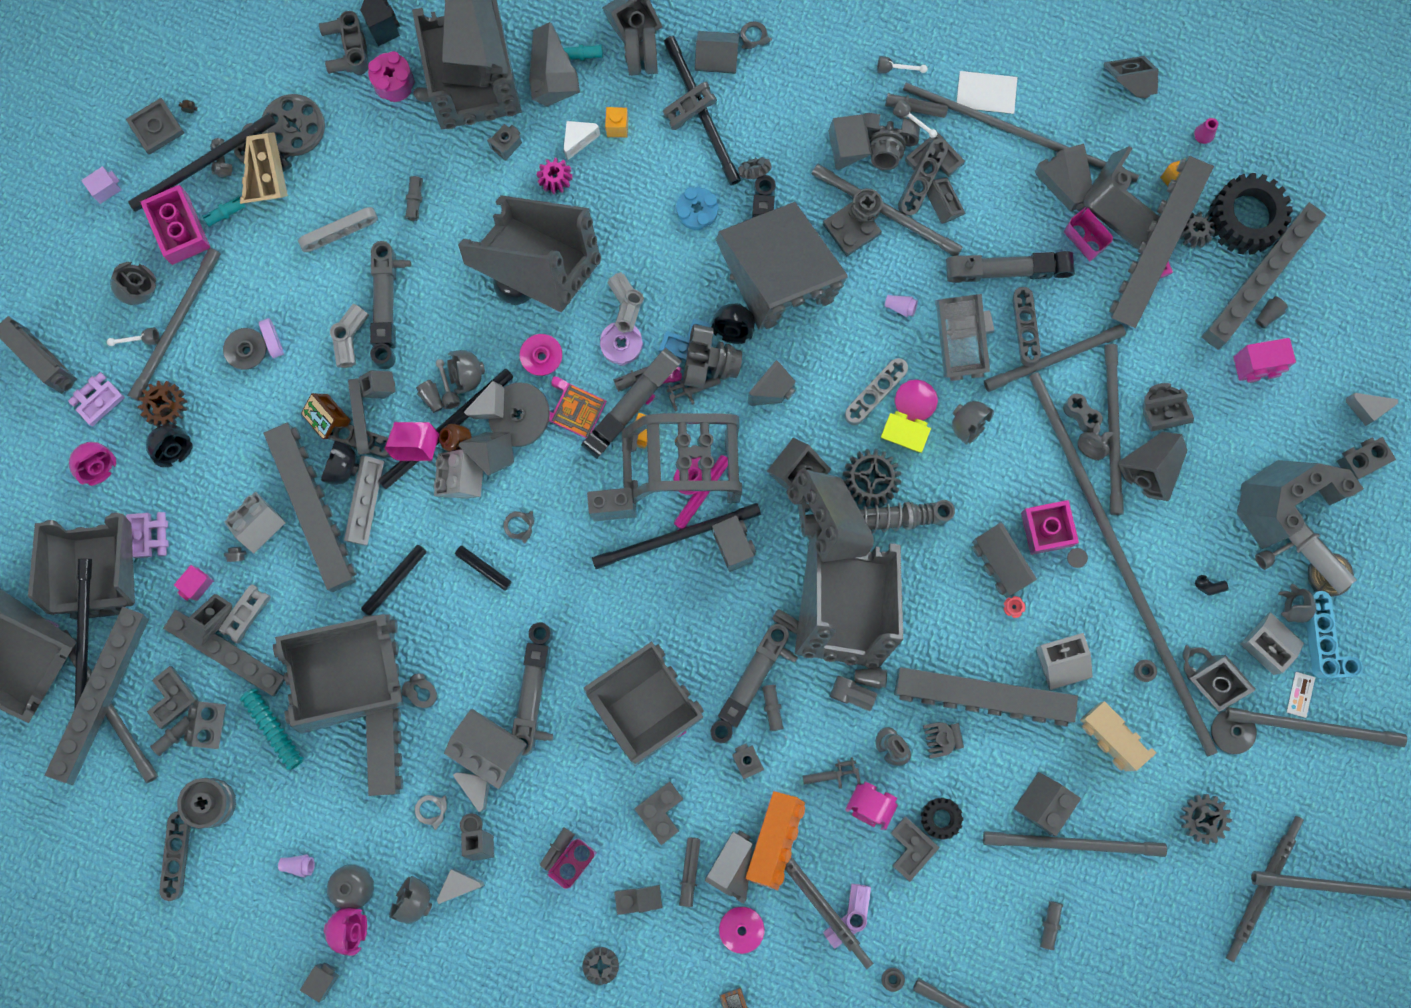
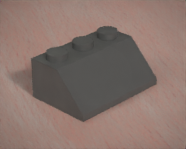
M1002 522L972 541L974 553L977 557L983 559L985 563L983 565L989 576L994 577L997 582L995 584L996 589L1001 595L1004 594L1007 598L1037 580Z
M471 709L451 735L444 754L497 789H500L512 779L527 743L474 709Z

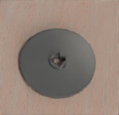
M520 382L505 386L503 418L489 419L492 432H510L513 447L527 446L535 442L544 433L549 422L550 409L548 401L538 388L528 383ZM518 410L521 411V412H523V413L520 414V417H521L520 419H518V418L515 417V416L518 415V413H517Z

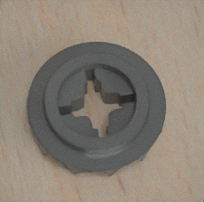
M755 157L752 160L748 159L747 162L741 163L738 171L742 178L757 179L760 176L766 175L772 166L769 159L764 157L757 159Z
M597 947L590 950L583 960L582 968L584 975L594 984L604 985L610 983L616 977L619 970L617 956L612 950L605 947ZM600 956L603 964L611 966L603 969L602 976H600L597 968L591 967L594 964H598Z

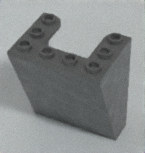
M497 0L491 1L507 63L508 75L507 77L497 79L494 83H490V87L443 84L444 16L437 17L434 11L431 12L432 17L428 18L424 15L423 8L412 10L428 96L441 130L453 129L461 125H473L480 121H492L499 117L514 116L522 113Z
M500 195L496 200V205H501L502 212L501 214L493 215L495 226L481 242L463 238L458 244L464 264L559 312H563L601 262V254L599 253L597 237L594 232L593 219L591 218L589 208Z
M796 202L720 230L716 237V242L749 311L754 317L758 330L764 327L770 329L778 324L777 321L786 310L785 308L792 305L793 307H798L811 297L813 300L815 299L817 305L827 306L834 302L835 296L839 294V290L844 287L843 284L848 278L847 273Z
M817 530L809 541L795 654L802 655L804 658H820L827 662L839 661L845 662L847 665L857 664L864 665L867 668H878L903 641L901 546L890 543L887 552H880V547H875L865 557L822 562L815 550V542L822 532Z
M1 588L0 710L29 723L73 649L76 640Z
M385 614L275 637L276 644H273V652L275 658L278 657V660L287 667L284 679L286 686L290 685L291 694H288V710L284 711L286 723L290 724L299 733L311 732L404 705Z

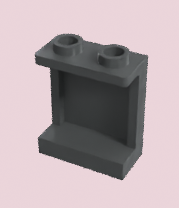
M631 488L590 491L587 493L589 515L594 522L637 517L636 504L633 503Z

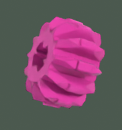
M556 157L551 163L549 159H546L547 165L540 164L539 168L541 171L537 172L538 184L543 186L545 192L551 189L552 194H555L556 190L559 189L563 193V186L569 188V181L573 179L572 174H570L571 167L566 166L564 160L558 163Z

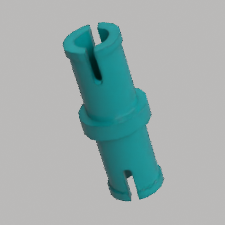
M579 44V47L563 48L567 52L569 60L580 59V61H585V59L603 58L602 44L593 46Z
M238 195L223 205L221 203L218 204V208L202 215L207 226L211 227L225 218L226 220L229 219L230 215L246 208L244 203L240 204V196Z

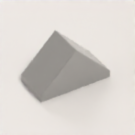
M492 381L464 413L473 419L503 418L504 387Z
M1353 393L1346 398V403L1363 424L1367 426L1397 405L1398 399Z
M456 772L453 775L478 812L484 811L487 805L490 783L477 775Z
M455 868L451 869L437 898V902L440 904L485 886L484 882Z

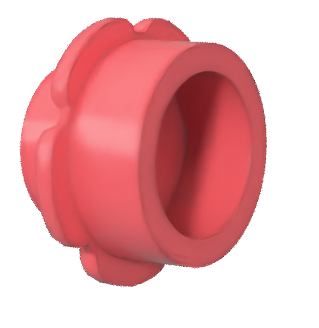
M1018 596L1009 597L1004 602V612L1008 616L1011 615L1013 618H1018L1025 611V603Z

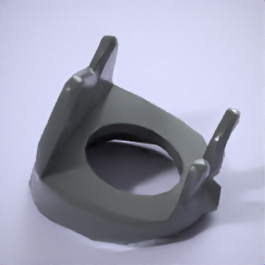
M1095 423L1093 432L1082 433L1078 440L1079 450L1094 460H1101L1109 454V438L1113 435L1112 432H1104L1100 436L1099 423Z
M1291 584V592L1281 591L1278 593L1280 596L1287 597L1285 612H1282L1281 615L1288 622L1304 623L1314 616L1316 603L1310 591L1299 589L1295 584ZM1297 596H1303L1304 605L1292 606V602Z

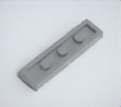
M361 456L344 541L368 545L380 485L378 480L381 478L384 465L382 460Z

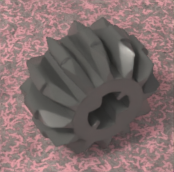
M1193 212L1191 213L1179 238L1185 239L1183 245L1190 243L1191 249L1195 248L1196 245L1202 248L1205 243L1209 244L1211 242V236L1215 234L1216 230L1212 229L1214 222H1208L1209 215L1203 218L1201 212H1198L1196 215Z

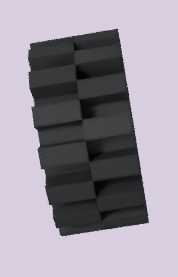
M935 798L930 800L923 807V812H921L923 829L934 838L950 839L952 836L957 835L959 829L963 826L961 825L963 821L962 810L950 799ZM941 809L946 810L950 815V823L943 828L936 826L933 821L935 812Z

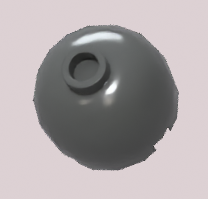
M132 262L121 263L114 268L110 285L113 294L118 300L128 305L145 303L154 293L156 287L155 275L142 264L136 266L131 265Z
M450 351L448 355L452 356V359L447 360L451 384L456 383L457 389H454L455 393L460 394L472 391L480 384L482 374L485 373L483 362H479L477 356L470 351Z
M978 401L967 402L964 406L959 404L953 411L955 417L952 421V429L955 435L965 444L973 442L985 429L986 420L988 422L991 421L994 410Z
M356 864L344 865L338 868L330 876L327 883L329 900L339 909H359L371 899L374 891L372 877L364 867Z
M414 876L406 878L396 895L398 897L396 904L392 903L389 917L408 924L418 921L423 915L427 916L431 910L432 903L429 902L431 894L426 883Z

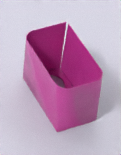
M1084 208L1071 218L1064 233L1090 262L1109 246L1113 236L1088 208L1084 212ZM1074 226H1081L1085 230L1083 238L1073 228ZM1093 241L1097 243L1099 251H1094L1087 242Z
M394 422L385 450L393 459L399 461H432L439 433L429 422Z
M578 838L571 842L548 873L550 874L547 875L565 889L570 888L597 852ZM580 845L586 846L590 851L589 858L583 862L578 861L574 857V850ZM566 863L572 864L576 870L575 876L569 880L562 878L560 875V868Z

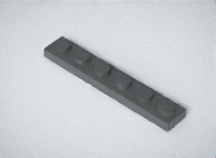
M174 610L163 629L275 697L285 681L284 675L216 633L202 646L197 645L183 635L186 620L189 617L178 610Z

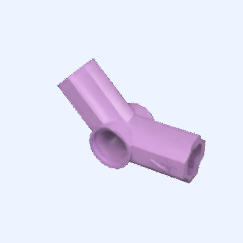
M851 884L848 911L841 920L853 934L862 931L867 925L871 893L870 886ZM854 914H859L863 918L862 923L858 926L850 923V918ZM831 927L823 931L834 949L842 944V941Z

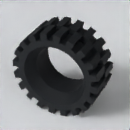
M1250 173L1247 178L1245 174L1239 175L1236 180L1233 178L1222 188L1210 205L1212 207L1208 211L1209 217H1212L1208 222H1214V230H1216L1213 237L1219 235L1221 239L1218 243L1221 246L1227 243L1229 245L1227 250L1232 252L1237 248V254L1242 255L1248 250L1249 255L1255 254L1258 250L1260 252L1266 250L1287 230V226L1291 223L1292 217H1289V215L1293 212V207L1287 206L1291 201L1290 196H1283L1286 189L1283 186L1279 189L1275 186L1278 181L1272 179L1271 182L1266 181L1267 175L1262 174L1259 178H1256V173ZM1242 196H1252L1259 199L1268 209V225L1264 228L1253 229L1240 223L1234 213L1235 199Z

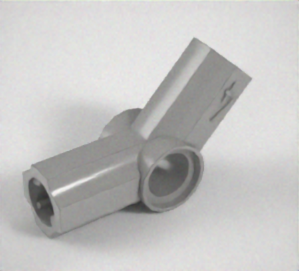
M620 272L609 278L607 283L620 302L615 326L619 331L626 333L632 332L644 297L640 291L633 289L626 276Z
M352 304L339 323L334 324L330 329V335L333 338L336 366L338 368H348L356 365L353 346L354 335L368 318L369 314L355 304ZM346 331V335L343 338H338L340 332Z

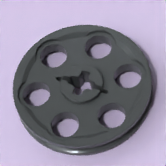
M299 94L280 96L273 100L263 112L262 117L268 113L278 117L277 124L262 134L275 132V136L282 135L283 140L277 146L283 155L288 153L290 156H299L308 153L319 144L324 135L325 120L317 104L306 96ZM292 102L294 106L291 110H283L285 103ZM312 107V114L304 115V108ZM287 119L294 124L296 123L299 131L296 128H293L292 126L290 127ZM312 125L318 126V131L315 134L307 132L308 128ZM300 139L303 141L300 148L292 147L295 140Z

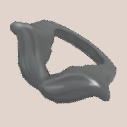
M752 21L746 23L741 29L743 49H752L757 45L763 46L772 41V38L768 37L765 26L760 22ZM750 27L759 28L762 32L760 40L756 42L748 40L745 36L746 30Z
M514 511L505 518L504 531L508 537L522 540L524 544L527 542L532 534V526L534 525L533 511L529 513ZM520 517L529 524V528L525 532L514 534L509 531L508 523L512 518Z
M1185 645L1183 651V659L1185 660L1184 671L1188 679L1197 671L1189 666V657L1195 653H1202L1208 660L1212 656L1205 648H1189L1188 645Z

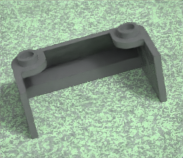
M1128 146L1111 154L1085 196L1084 205L1100 221L1138 249L1143 240L1147 241L1150 234L1147 232L1152 220H1157L1160 213L1157 215L1127 191L1131 183V175L1122 165L1133 149Z

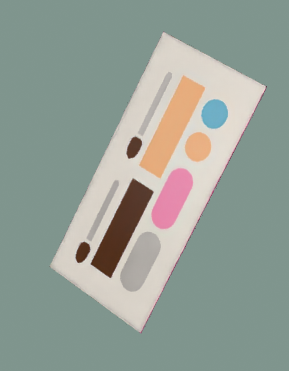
M1299 672L1295 673L1287 713L1304 718L1307 717L1315 677Z

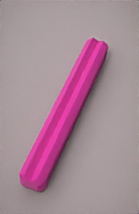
M721 455L714 464L711 481H718L728 467V458ZM699 491L693 494L674 521V525L679 529L685 528L710 491Z

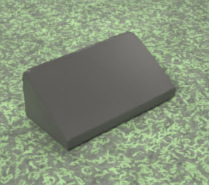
M948 178L933 180L927 196L942 224L966 214Z

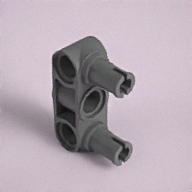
M345 11L337 20L319 23L322 36L341 34L345 51L343 58L325 61L328 74L340 71L353 72L357 75L366 73L369 68L367 45L363 27L357 14L353 11ZM356 60H361L359 63L354 64Z

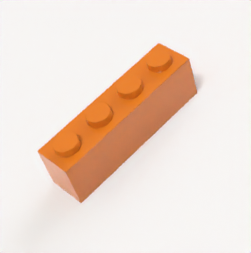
M773 791L745 879L774 890L779 889V886L784 881L786 864L791 858L793 841L798 836L800 819L803 818L805 813L804 801L794 796Z

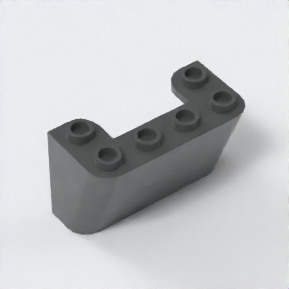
M801 469L786 493L793 504H801L806 498V502L809 504L815 519L822 529L815 542V550L822 562L867 556L873 547V535L842 478L808 469Z

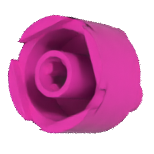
M392 51L383 53L370 61L368 76L375 92L380 98L390 100V102H399L410 95L415 80L404 57Z
M864 782L861 785L858 784L845 810L847 812L852 810V816L870 826L875 827L876 823L882 825L880 830L886 831L898 805L895 803L897 798L887 792L884 795L877 792V787L868 782Z

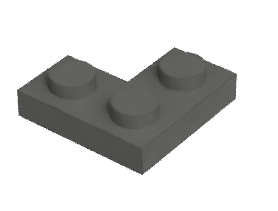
M938 132L935 138L929 137L905 158V161L913 170H915L929 141L939 138L945 140ZM946 141L948 151L940 169L949 177L964 165L965 160ZM940 144L933 146L936 149L935 153L941 152ZM928 161L925 162L923 170L925 171L932 164Z
M169 666L152 680L165 698L147 712L160 729H164L188 710L190 705H193V702L198 701V699L176 670Z
M670 781L635 808V811L661 845L679 832L666 812L681 802L683 798Z
M904 816L890 834L907 849L892 866L910 882L940 847Z

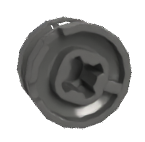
M868 188L858 191L851 204V212L855 219L865 223L874 221L882 208L883 201L880 194Z

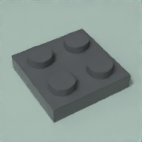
M162 98L126 118L129 126L149 155L184 134V131Z
M852 202L823 221L824 227L846 257L881 235L882 232L875 221L865 223L855 219L851 212Z

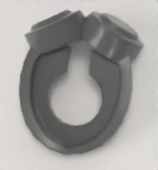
M414 674L410 677V681H406L402 687V695L408 697L414 705L420 708L431 707L436 702V689L432 683L425 679L424 674ZM414 685H418L421 689L429 690L430 698L424 702L420 701L417 696L418 693L414 690Z

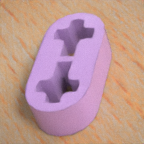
M267 318L259 321L262 335L272 358L284 355L271 319Z

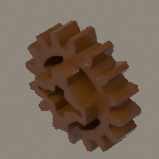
M157 381V386L149 384L150 390L143 389L142 392L145 396L138 398V400L143 402V404L138 406V409L143 411L140 415L143 418H147L146 422L149 424L154 423L156 427L161 426V424H169V422L176 425V418H183L180 414L181 411H187L183 407V404L187 403V400L182 398L185 393L179 390L177 385H172L169 381H165L164 385L160 381ZM171 394L174 395V397H175V402H173V400H172L173 396H172Z

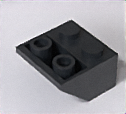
M387 0L363 1L360 11L378 46L400 36L397 29L400 27L399 22Z

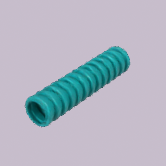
M253 688L245 692L241 696L240 701L244 702L243 706L245 708H248L247 712L252 713L251 718L256 719L255 724L260 725L259 730L264 731L263 735L267 736L266 740L271 742L270 746L275 748L274 752L279 754L278 758L282 759V764H286V770H292L303 762L304 757L299 756L300 751L295 750L296 745H292L293 741L288 739L289 735L284 733L285 729L280 727L281 723H277V717L272 716L274 714L273 711H269L270 707L265 705L266 701L261 699L262 695L258 694V689Z

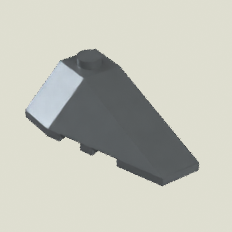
M550 22L533 30L529 76L532 100L546 107L580 93L577 72L571 65L569 56L564 51L561 40L553 24Z

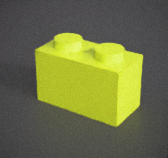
M895 411L894 414L890 413L880 438L922 453L931 428L927 427L928 423L919 419H915V422L907 419L908 415Z

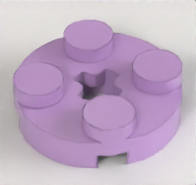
M612 323L601 334L600 346L602 353L607 360L614 364L624 366L627 363H631L638 358L642 351V337L636 326H634L632 332L623 333L618 330L615 323ZM626 339V346L617 347V340Z

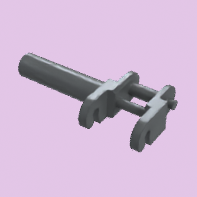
M719 376L716 379H707L703 388L692 386L685 388L686 385H683L682 380H680V384L673 387L668 385L667 392L671 394L669 399L674 410L678 411L675 405L676 398L683 395L688 396L693 405L695 404L692 399L693 394L718 385L721 381ZM680 388L683 389L684 392L674 395L673 391Z
M851 757L850 761L840 762L837 759V764H835V767H838L839 770L837 772L833 770L803 775L804 785L837 779L839 789H842L841 776L847 774H855L857 785H861L859 770L854 765L857 764L856 760L854 761L853 757ZM852 766L850 771L842 772L841 767Z

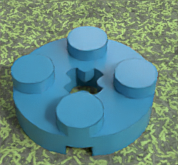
M687 188L678 198L676 205L677 215L681 223L692 230H701L703 227L713 224L718 215L716 196L705 188ZM697 204L701 205L703 210L695 213L692 207Z

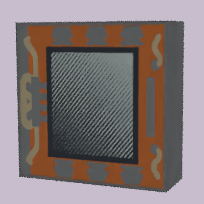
M741 987L719 995L723 1008H748Z

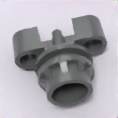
M863 114L872 155H870L872 164L881 170L894 169L898 166L899 160L902 159L906 146L911 147L918 144L920 126L907 118H903L901 129L894 128L892 121H888L886 126H880L881 114Z
M693 324L683 385L703 388L707 370L711 371V378L716 379L717 376L723 380L729 377L737 378L742 363V351L736 350L730 344H725L724 346V343L720 341L717 343L716 348L711 347L713 328Z

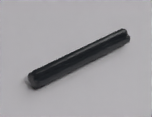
M416 545L366 601L361 610L366 615L371 616L426 554V550L422 546Z

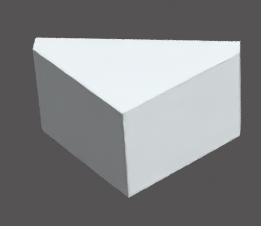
M567 121L564 141L565 157L569 160L599 137V126L596 123Z

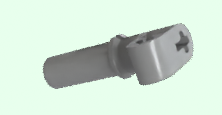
M1304 522L1302 529L1289 537V539L1297 547L1296 551L1298 553L1301 552L1340 594L1357 579L1319 539L1320 534L1314 533Z

